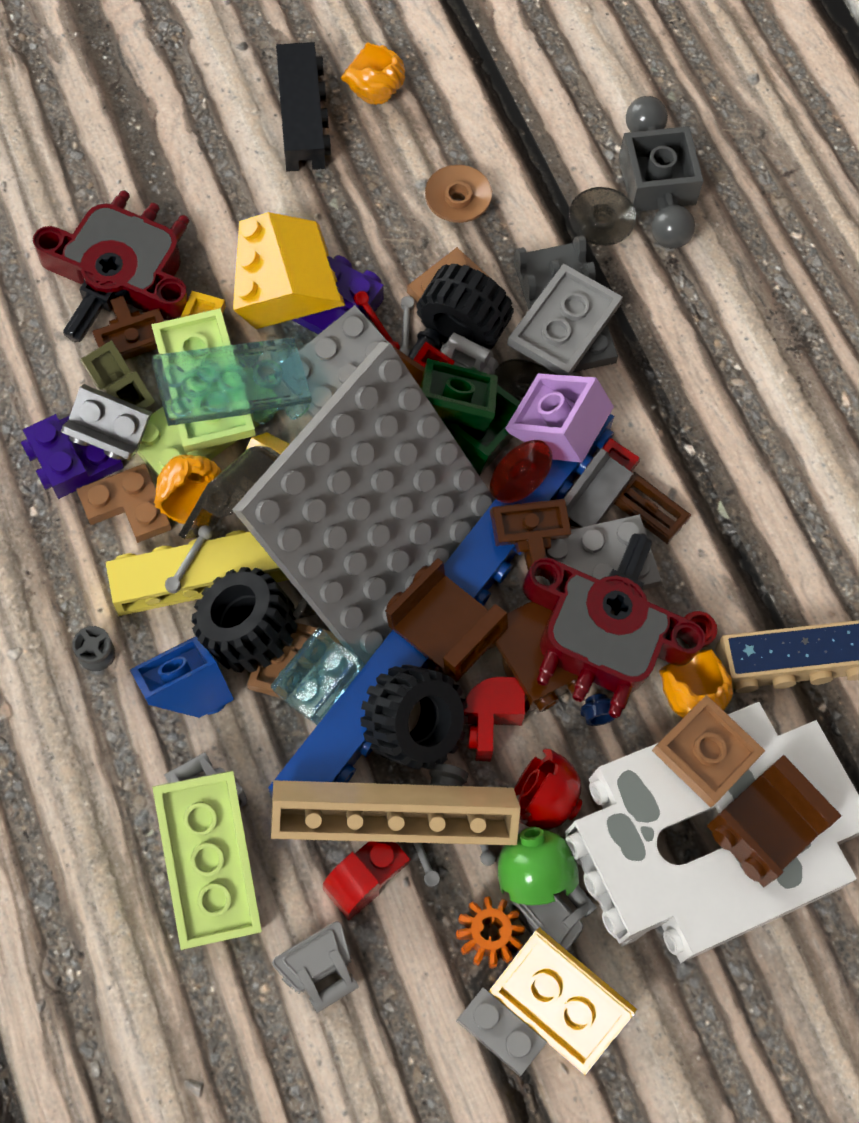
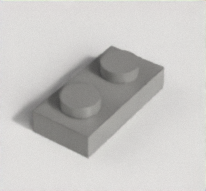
M484 987L456 1020L519 1077L547 1043Z

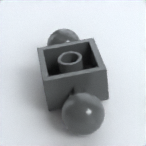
M642 96L635 99L627 109L626 125L630 132L624 133L619 162L631 212L659 209L652 221L653 237L661 246L676 249L686 245L695 232L694 218L684 206L697 204L703 184V177L690 126L664 129L668 120L665 105L656 97Z

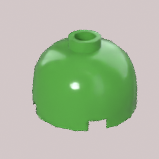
M530 827L521 831L518 834L517 845H504L498 857L500 891L502 894H504V891L508 892L511 901L525 905H542L555 902L554 894L560 893L565 889L566 896L572 893L579 884V871L577 860L574 859L565 839L554 832L543 830L539 827Z

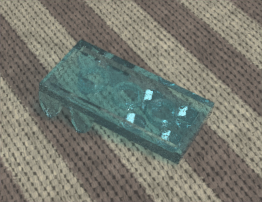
M294 337L158 354L152 357V366L168 426L253 414L254 420L257 423L265 424L274 417L275 412L282 409L286 410V414L290 419L295 420L304 415L311 404L312 396Z

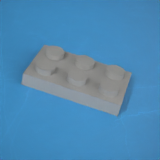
M563 263L511 333L507 345L558 375L570 376L621 305L623 296Z
M354 305L276 368L274 373L306 411L314 417L380 342L387 340Z
M639 514L572 529L571 535L568 538L551 540V548L545 549L547 558L554 559L600 580L603 577L609 576L612 569L618 570L631 536L634 533L646 535ZM651 549L638 579L644 583L642 590L658 587L661 583ZM543 577L544 584L546 586L550 585L548 579Z

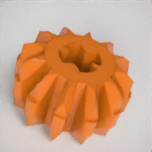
M485 897L483 901L484 910H481L478 904L472 901L468 906L472 916L460 914L458 922L467 928L457 930L456 939L470 940L462 946L461 953L466 955L475 949L477 953L473 960L474 965L479 966L485 955L488 956L489 967L496 968L498 962L497 954L500 955L504 962L510 963L513 957L508 948L520 951L523 943L513 936L524 934L525 926L520 924L511 925V923L517 920L520 913L518 910H513L506 915L504 911L507 901L504 899L499 902L498 908L494 909L492 908L491 897ZM484 924H489V928H492V925H496L499 928L496 941H491V936H489L488 940L481 936Z

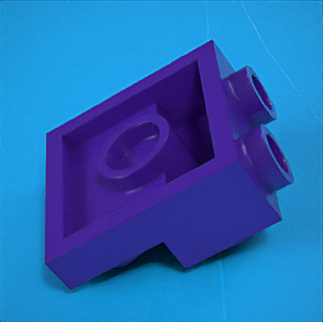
M336 255L334 258L328 256L330 267L335 272L338 281L336 282L338 292L343 296L345 305L293 319L292 321L316 334H320L356 305L353 297L359 291H365L368 294V303L375 312L384 300V285L381 284V279L372 271L366 270L363 274L356 271L343 256ZM356 305V307L365 315V317L368 320H370V317L368 316L362 306Z
M54 414L22 429L27 439L21 441V444L29 460L37 459L42 467L35 471L45 490L52 487L57 498L60 499L77 491V488L98 481L124 468L121 460L107 456L103 449L93 445L82 446L71 441L69 435L61 432L63 425L69 420L70 415L59 420L57 415Z

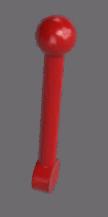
M365 291L355 293L353 299L356 305L364 308L382 336L399 350L401 348L400 344L392 340L369 305L368 294Z

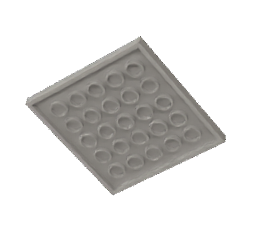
M380 342L232 510L356 663L364 666L393 630L388 625L385 612L390 599L396 593L404 592L413 583L414 576L423 566H430L437 558L445 564L495 499L391 343Z

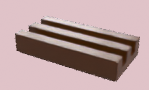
M634 472V477L614 503L629 516L640 514L643 526L667 545L691 517L689 512L636 472ZM635 486L638 490H640L642 493H644L646 496H648L650 499H652L654 502L660 505L663 509H665L667 512H669L671 515L677 518V521L675 522L674 520H672L670 517H668L666 514L660 511L654 503H652L650 500H646L645 498H643L641 495H639L637 492L631 489V487Z

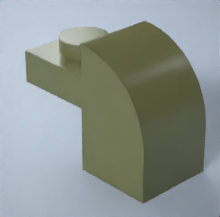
M112 340L79 359L98 388L97 390L143 409L155 403L137 371L129 369Z

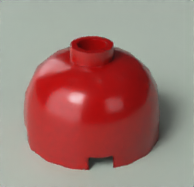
M546 748L543 750L546 756L542 760L535 756L530 761L516 783L514 791L516 796L520 795L518 798L521 808L519 822L529 827L550 830L562 825L567 819L573 820L582 807V800L580 799L582 787L580 776L574 765L565 757Z

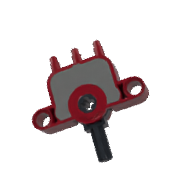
M122 190L113 199L111 204H99L92 207L85 214L73 234L54 226H44L38 229L33 236V244L42 267L82 284L79 290L83 300L64 328V336L72 342H81L101 310L104 309L111 312L113 307L110 300L120 296H124L127 304L132 302L134 307L145 312L159 308L164 320L180 318L188 301V294L184 282L174 276L181 264L178 242L190 222L186 215H181L169 229L164 225L154 222L160 210L159 205L154 202L150 203L141 216L125 210L124 208L127 205L130 194Z
M634 533L629 540L618 570L612 569L609 576L603 577L600 580L546 557L534 561L522 585L523 592L529 600L552 610L540 639V649L544 658L539 668L537 683L542 686L548 685L556 668L559 667L578 676L572 695L573 699L578 702L584 701L592 683L614 692L608 711L609 715L613 718L620 717L622 710L626 707L630 694L639 689L654 669L657 658L677 666L686 665L705 644L704 631L698 624L647 601L646 595L642 591L644 583L638 580L652 546V541L647 535ZM535 576L545 577L550 582V585L540 584ZM676 638L685 640L690 649L680 646Z

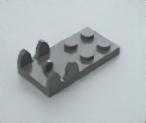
M584 235L576 236L573 243L530 252H526L524 247L515 250L513 263L528 310L563 263L595 281L594 262L586 263V239ZM608 325L604 327L573 372L617 363L618 354ZM548 369L549 374L558 375Z

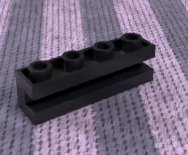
M315 42L276 44L286 172L299 171L300 160H312V170L326 169L325 155H331L330 135H323V129L329 128L327 108H321L320 102H326L325 81L318 82V76H324L322 55L316 56Z

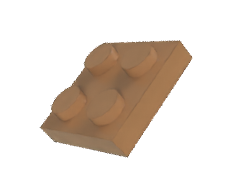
M707 695L652 750L709 807L714 806L765 752L751 736Z

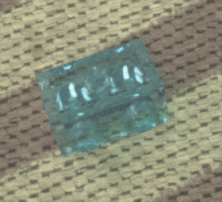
M317 628L288 665L279 673L278 677L271 684V689L287 705L318 725L366 664L360 657L333 641L324 630Z

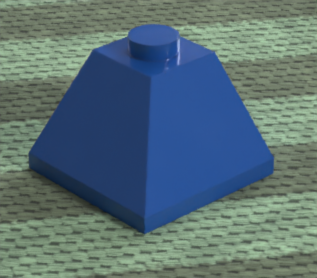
M196 636L130 669L148 705L200 718L206 714L211 715L221 711L234 698L217 662L211 653L197 640Z

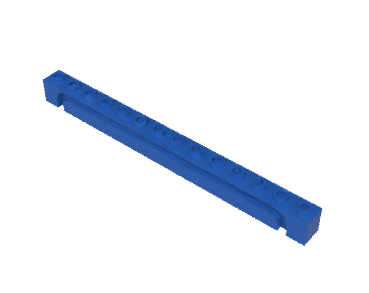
M612 414L608 416L582 463L553 460L535 449L444 564L445 576L484 606L491 595V592L488 590L494 582H503L512 568L511 560L516 554L520 556L524 554V552L517 553L516 544L496 546L490 509L496 506L564 499L574 485L572 481L578 474L581 475L594 457L592 455L598 448H603L608 440L613 437L614 432L611 431L615 416ZM392 630L275 780L348 783L356 771L353 765L360 756L367 757L373 751L370 748L372 743L367 742L363 736L367 728L361 726L360 720L361 717L365 716V710H362L361 707L363 701L367 702L370 695L366 692L370 685L376 686L378 684L376 678L381 673L388 675V669L394 666L413 665L428 669L430 666L433 668L437 666ZM273 782L268 787L271 798L273 794Z

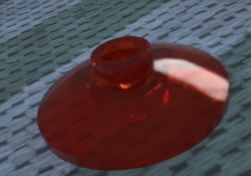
M531 440L512 449L500 461L492 475L490 482L492 495L502 503L517 502L530 495L540 486L550 471L553 460L551 448L543 441Z

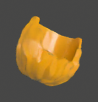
M367 42L353 62L345 69L341 80L346 82L351 90L363 101L374 105L388 102L392 95L396 93V90L402 87L405 80L404 62L397 53L389 50L386 46H378Z
M178 455L162 468L161 473L157 477L155 507L160 509V513L165 514L168 518H172L173 521L180 524H204L219 502L224 485V474L214 461L204 456Z
M712 649L698 652L686 665L677 666L669 663L659 670L663 682V692L672 710L682 718L706 695L723 711L732 699L731 676L727 673L725 666Z

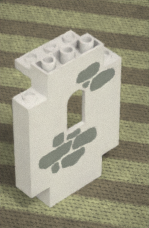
M760 702L727 714L765 752L712 807H709L652 751L658 743L597 768L588 779L590 782L589 789L595 803L601 805L603 809L575 820L565 831L567 836L565 842L571 849L574 859L581 865L585 873L583 878L589 894L599 902L603 910L602 920L607 931L617 939L622 947L636 941L646 932L662 926L664 942L668 950L677 956L681 964L830 895L857 880L839 845L859 836V794L817 720L778 736ZM783 755L842 815L831 827L819 834L790 862L777 879L764 888L759 882L753 881L745 874L741 863L729 850L721 848L687 864L675 865L664 860L657 848V837L663 829L715 807L718 813L722 812Z

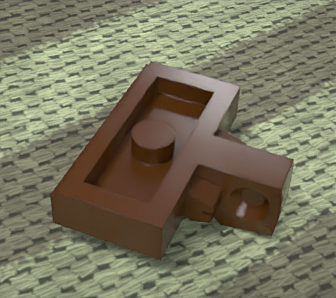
M124 296L110 300L116 319L110 320V325L92 331L98 348L112 340L124 360L158 349L151 324L164 322L159 308L140 314L139 311L130 313Z
M565 499L496 506L490 509L496 546L516 544L517 553L524 552L528 571L534 561L539 558H546L545 549L551 548V540L568 538L571 535Z

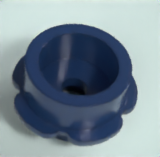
M596 694L585 700L580 713L581 716L585 717L587 725L600 726L610 723L615 719L608 713L611 699L607 698V695Z

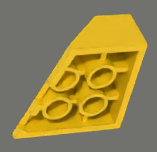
M270 212L239 221L233 310L255 329L345 305L343 296L338 292L336 286L338 281L335 272L331 269L327 258L329 253L320 225L316 221Z

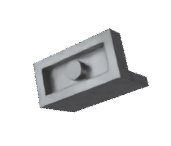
M601 448L564 497L568 518L581 527L599 524L630 483L634 473L612 459L608 452Z

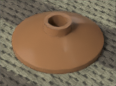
M449 165L437 170L429 178L425 188V199L430 210L441 219L449 222L464 223L475 220L486 212L491 203L492 189L488 179L477 169L466 165Z

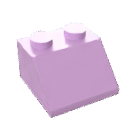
M538 373L505 429L509 434L553 460L582 463L614 406L596 377Z

